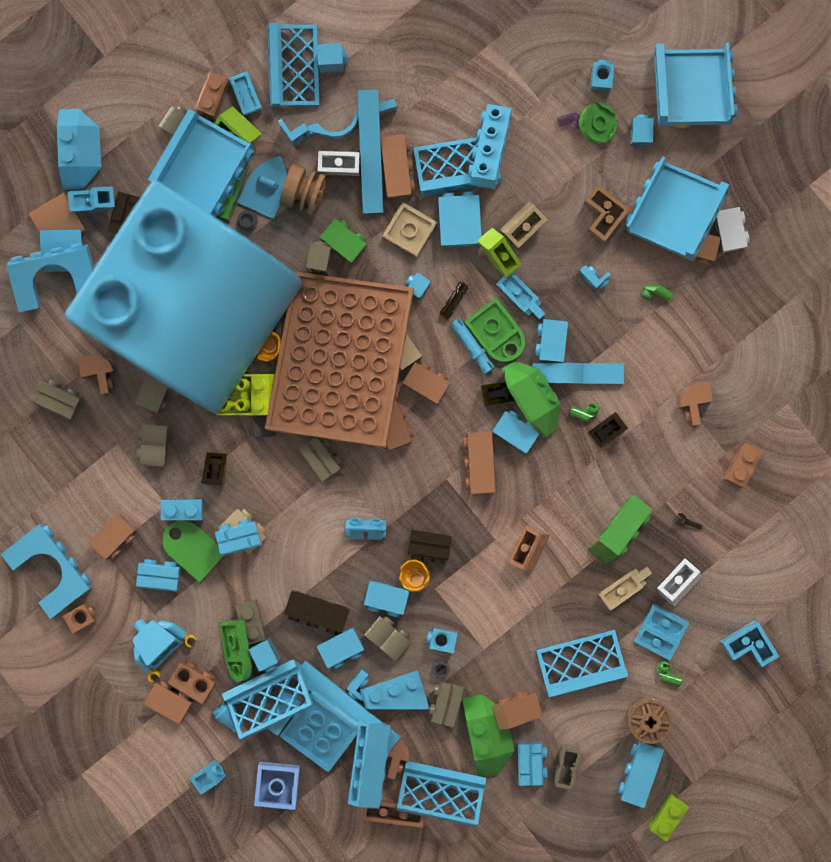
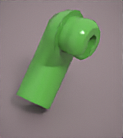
M646 285L641 293L646 299H651L652 295L655 294L667 301L673 296V292L661 285Z
M591 403L584 409L572 406L569 415L583 421H588L599 414V406L596 403Z

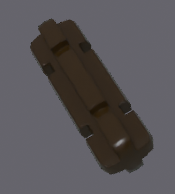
M461 281L458 283L456 291H453L445 304L446 306L440 311L441 316L446 319L450 318L453 313L452 310H455L463 297L462 295L468 290L467 284Z

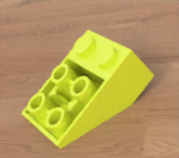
M244 374L217 415L267 416L275 374Z

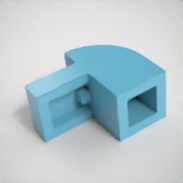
M93 187L90 190L67 192L69 213L102 212L115 207L113 187Z

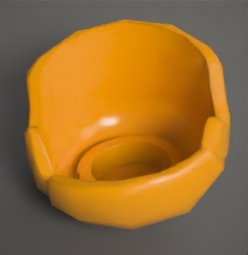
M271 332L256 355L258 360L270 362L278 358L282 339L277 333Z
M408 560L400 567L399 580L406 590L413 593L421 592L428 586L430 572L424 563L418 560Z

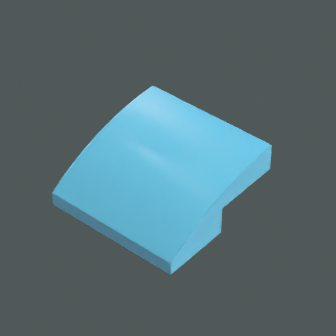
M81 229L40 230V247L43 254L50 253L51 249L62 247L64 250L71 248L70 246L73 244L82 243ZM54 264L42 267L43 272H69L64 267Z
M653 603L634 642L671 660L680 644L682 636L689 626V621Z

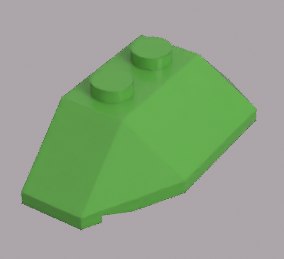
M517 361L503 367L502 370L505 374L507 387L529 424L540 432L544 438L555 432L558 427L561 403L540 369Z
M482 694L464 697L462 701L478 776L497 775L514 753L510 729H499L492 708L496 703Z

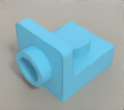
M586 265L578 272L594 290L597 287L602 289L609 282L608 277L611 275L607 272L599 280L597 271L591 266L588 268Z
M363 668L347 686V690H349L347 694L356 701L358 699L363 701L361 692L357 688L360 687L362 689L369 680L367 678L368 672Z
M213 760L189 779L201 795L217 785L226 777V774L216 760Z

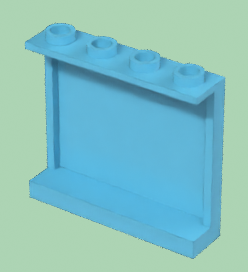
M726 42L724 49L664 50V44H656L654 65L658 126L732 125L733 118L737 117V104L733 102V99L736 98V87L732 86L735 71L734 68H731L733 50L729 49V42Z
M188 109L148 180L150 182L159 181L213 217H216V215L221 214L226 198L232 195L235 182L243 176L246 163L250 162L254 157L255 147L251 143L243 141Z
M663 156L660 162L657 161L652 170L654 174L651 180L647 179L643 188L645 191L642 197L639 196L637 198L633 214H629L626 219L627 232L694 262L730 192L729 184L722 181L719 185L666 162V158Z

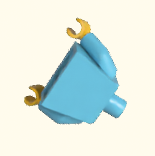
M140 619L134 624L138 634L132 640L135 645L133 648L135 662L144 673L149 674L148 680L154 683L155 680L151 675L157 674L161 678V672L157 668L183 643L181 640H184L187 647H192V645L187 643L188 638H194L196 641L197 639L192 634L187 635V632L175 623L159 621L157 623L152 620L147 624L143 619Z

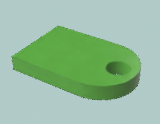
M497 297L464 321L493 359L500 362H510L522 353L525 346L524 334ZM508 344L515 345L517 349L516 354L512 356L506 354L505 347Z
M188 520L173 522L166 528L163 534V547L167 554L198 582H201L223 557L220 554L218 543L194 522ZM173 528H178L181 531V537L177 540L170 536V531Z
M244 620L219 622L227 670L234 681H246L250 678L252 663Z

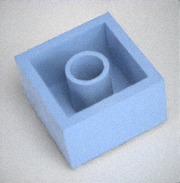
M260 761L258 764L254 806L295 810L301 765Z

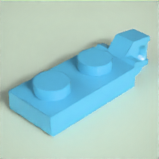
M511 273L508 277L504 276L496 283L523 313H526L528 316L532 313L538 320L545 315L539 307L542 304L539 298L514 273Z

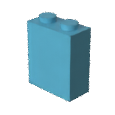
M463 192V196H454V193H444L442 197H438L441 248L480 246L477 242L481 238L479 195H475V192Z

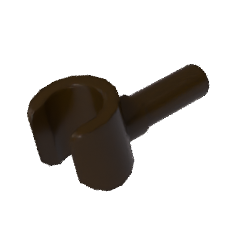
M678 513V515L684 517V521L682 523L675 521L677 525L685 524L700 530L702 529L703 525L687 519L683 513Z

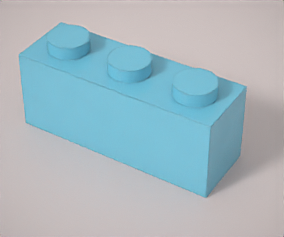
M638 740L637 744L634 743L631 750V755H633L632 761L627 763L624 771L626 775L625 781L620 783L617 791L622 801L642 808L645 807L664 752L662 747L643 743Z

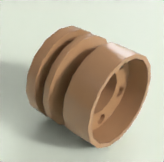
M293 164L286 177L279 204L293 208L296 202L300 201L299 210L303 212L308 204L307 214L313 215L320 205L325 192L326 175L320 174L318 180L315 181L317 172L313 171L309 178H305L306 168Z
M649 697L639 698L631 703L626 711L625 720L627 728L641 742L654 744L661 742L668 736L672 726V718L667 708L658 700ZM649 717L655 720L651 723V726L645 723V721H648Z

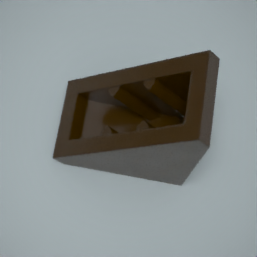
M506 382L481 385L484 406L515 401Z
M614 412L591 429L589 433L601 448L627 430L628 427L619 415Z
M207 452L202 484L225 485L227 454Z

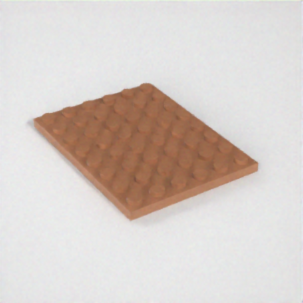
M294 271L302 279L303 284L287 308L265 429L267 431L387 448L414 288Z

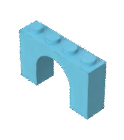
M76 243L71 245V248L64 250L62 247L51 249V252L46 254L39 251L30 254L31 257L27 258L22 256L12 257L6 267L18 312L39 308L41 302L35 283V275L40 268L46 265L54 264L67 269L73 277L78 294L94 270L88 244Z
M39 524L4 551L1 556L12 570L19 569L38 554H48L59 562L62 569V579L59 586L38 602L49 618L52 619L92 588L90 585L92 581L85 573L82 574L78 570L79 564L73 557H68L65 553L67 549L61 541L57 542L54 539L52 529L48 525Z

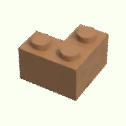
M597 185L583 203L599 215L587 232L604 244L630 209L601 186Z

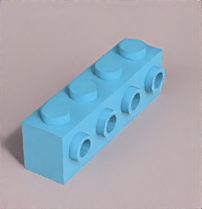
M487 104L486 111H482L481 123H483L482 129H478L476 141H479L478 147H474L472 159H475L474 165H470L468 177H471V185L496 189L512 118V108Z
M359 721L348 804L357 807L380 808L382 785L385 780V763L388 758V741L391 737V725Z

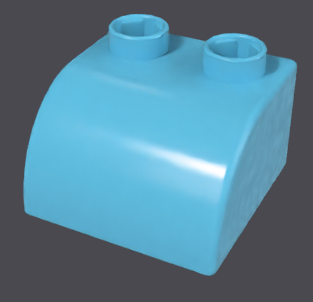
M152 181L66 311L65 318L71 324L184 397L212 413H219L300 290L303 282L288 267L246 237L159 181Z

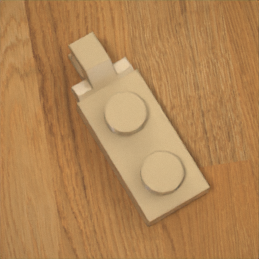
M647 566L639 572L635 568L598 593V595L611 611L641 590L646 584L644 579L650 576L652 572Z

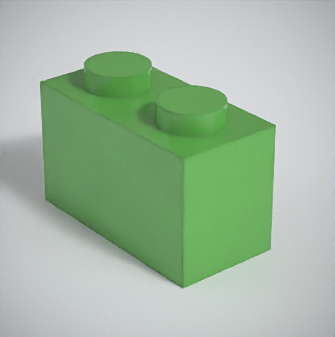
M334 219L320 236V240L328 243L331 249L352 265L367 247V244L364 242L366 238L358 232L355 234L349 230L350 226L344 220L338 221Z

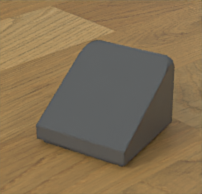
M267 417L252 418L255 438L276 436V432L265 429Z

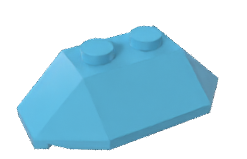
M80 109L59 110L57 146L63 191L84 190L102 168L100 127Z

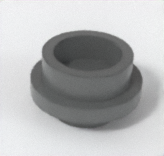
M251 210L242 211L237 219L239 226L244 230H252L258 223L257 215Z

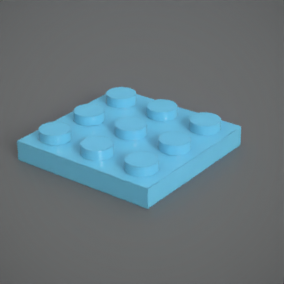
M313 690L310 696L314 706L294 715L280 734V737L329 772L356 737L359 723Z

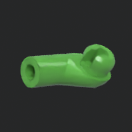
M663 661L657 665V673L661 681L680 687L682 677L671 673L668 662Z

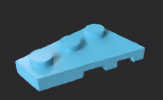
M418 670L360 689L366 709H429Z

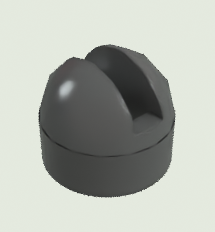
M437 661L433 664L432 671L436 677L444 678L449 673V667L446 662ZM443 664L444 666L436 672L435 670Z

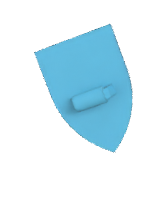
M281 156L263 162L251 173L237 201L238 204L269 218H275L281 205L279 204L280 196L287 177L286 167Z

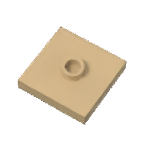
M402 202L382 238L417 258L437 222Z

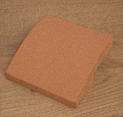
M64 193L29 213L39 232L40 230L81 229L82 232L86 230L75 212L69 213V203Z

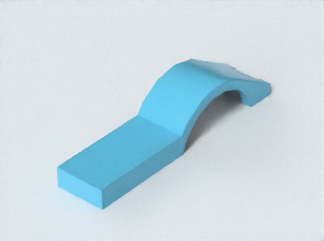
M395 99L379 103V115L397 110ZM358 110L355 111L351 125L345 130L329 132L318 123L307 126L309 133L333 140L343 139L352 134L359 122Z
M532 363V367L540 369L548 383L624 384V364Z

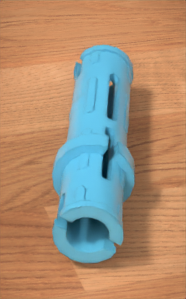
M461 318L452 322L450 327L455 331L469 351L470 358L475 360L484 375L494 369L495 366L485 354L486 351L478 345Z

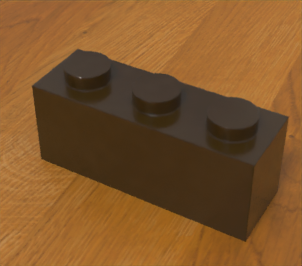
M292 590L284 614L288 615L287 619L291 621H307V626L317 629L319 626L327 628L326 632L338 635V632L342 633L350 608Z

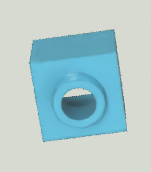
M417 273L415 276L411 275L405 285L414 288L413 296L420 300L431 284V281Z

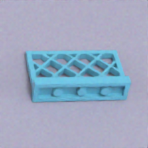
M269 23L267 33L270 107L319 106L317 25ZM281 30H289L294 37L287 43L281 37ZM303 30H312V39L308 43L299 35ZM296 37L305 45L298 53L290 46ZM286 48L295 55L289 63L282 58V52ZM306 48L313 53V59L309 63L300 56ZM296 58L305 65L299 73L290 66ZM286 68L296 75L289 83L282 77V73ZM307 68L314 73V78L310 83L301 76ZM297 78L306 85L300 93L291 86ZM287 88L296 95L292 101H283V92ZM309 88L314 93V101H306L301 94Z
M477 137L413 148L421 197L482 188L471 185V177H468V174L461 171L466 162L474 165V162L469 158L473 154L474 147H478L479 141H476ZM462 145L472 148L467 157L458 152ZM447 148L452 152L447 160L438 155L441 149ZM427 151L432 157L425 163L419 159V152ZM455 154L464 160L458 168L450 163ZM435 157L444 163L439 171L429 166ZM446 166L455 170L452 177H445L441 174ZM426 169L436 174L432 180L423 181L422 174ZM500 171L497 180V185H501Z
M615 630L536 650L548 698L628 678ZM612 635L614 644L611 650L600 645L603 637ZM599 638H600V640L598 641V643H596L595 641H593V640H595V639H599ZM589 641L596 645L591 655L580 650L584 642ZM565 647H571L576 650L571 661L560 655ZM598 647L608 652L603 663L592 657ZM550 651L556 655L551 666L543 661L542 653ZM578 652L589 658L584 668L573 662ZM610 654L618 658L620 667L611 668L605 664ZM559 657L569 663L564 673L553 667ZM591 659L601 665L597 673H591L586 670ZM571 664L582 670L578 678L573 679L566 675ZM545 666L549 667V670H548L547 673H546ZM603 666L608 669V670L601 671L602 668H603ZM551 670L562 675L558 683L549 684L548 675Z
M293 659L222 693L224 701L228 704L240 740L251 737L314 706L302 674L303 668L299 662ZM297 676L299 683L296 689L288 687L291 678ZM277 685L282 687L278 698L270 695L272 688ZM286 689L294 691L290 703L282 700ZM258 694L264 695L260 707L252 704L254 697ZM298 694L304 695L307 703L301 706L294 705ZM268 698L277 700L272 711L264 709ZM241 702L246 704L242 715L237 714L235 705ZM281 702L289 705L286 713L283 715L276 713ZM251 706L258 709L254 720L246 717ZM263 711L271 714L268 722L264 724L258 722ZM245 719L253 722L250 730L243 733L242 725Z
M406 761L396 810L477 828L486 778ZM406 780H415L419 786L410 790ZM435 784L439 790L430 794L425 786ZM453 788L459 794L450 798L446 790ZM420 789L427 796L421 801L413 794ZM469 792L477 793L478 799L471 803L466 794ZM442 793L447 801L439 806L434 797ZM410 796L415 804L405 806L402 805V801ZM462 797L467 806L459 810L454 801ZM430 800L435 809L431 811L425 810L422 804ZM450 804L455 813L447 815L442 809ZM471 809L475 818L474 820L466 819L462 813Z

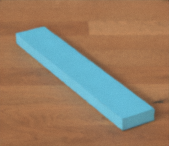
M357 90L363 213H383L378 90Z
M304 661L301 665L303 668L302 674L309 691L315 690L358 723L359 721L385 724L308 661ZM391 728V737L387 748L388 753L401 738Z

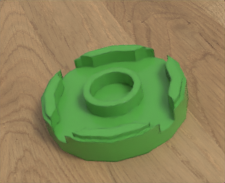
M594 103L585 107L579 119L582 135L589 142L595 144L611 140L616 134L618 127L614 110L604 103Z

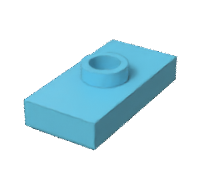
M248 71L229 78L244 117L263 110Z

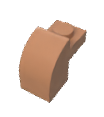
M99 355L77 357L81 377L97 376L100 394H112L111 389L114 388L112 377H109L108 374L116 372L113 364L108 359Z
M710 381L687 387L679 397V408L687 406L685 419L687 423L690 422V426L701 424L697 404L713 401Z
M400 738L388 753V756L392 757L388 778L395 779L397 774L401 775L404 763H401L400 760L409 762V748L403 738Z

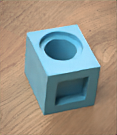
M608 60L594 62L590 90L611 92L614 64H610ZM605 71L608 78L600 79L597 76V72Z
M636 115V118L632 119L631 145H652L654 118H648V115Z
M433 627L432 632L428 631L426 643L430 644L429 649L454 654L458 633ZM440 634L447 637V642L444 645H438L435 641L436 637Z

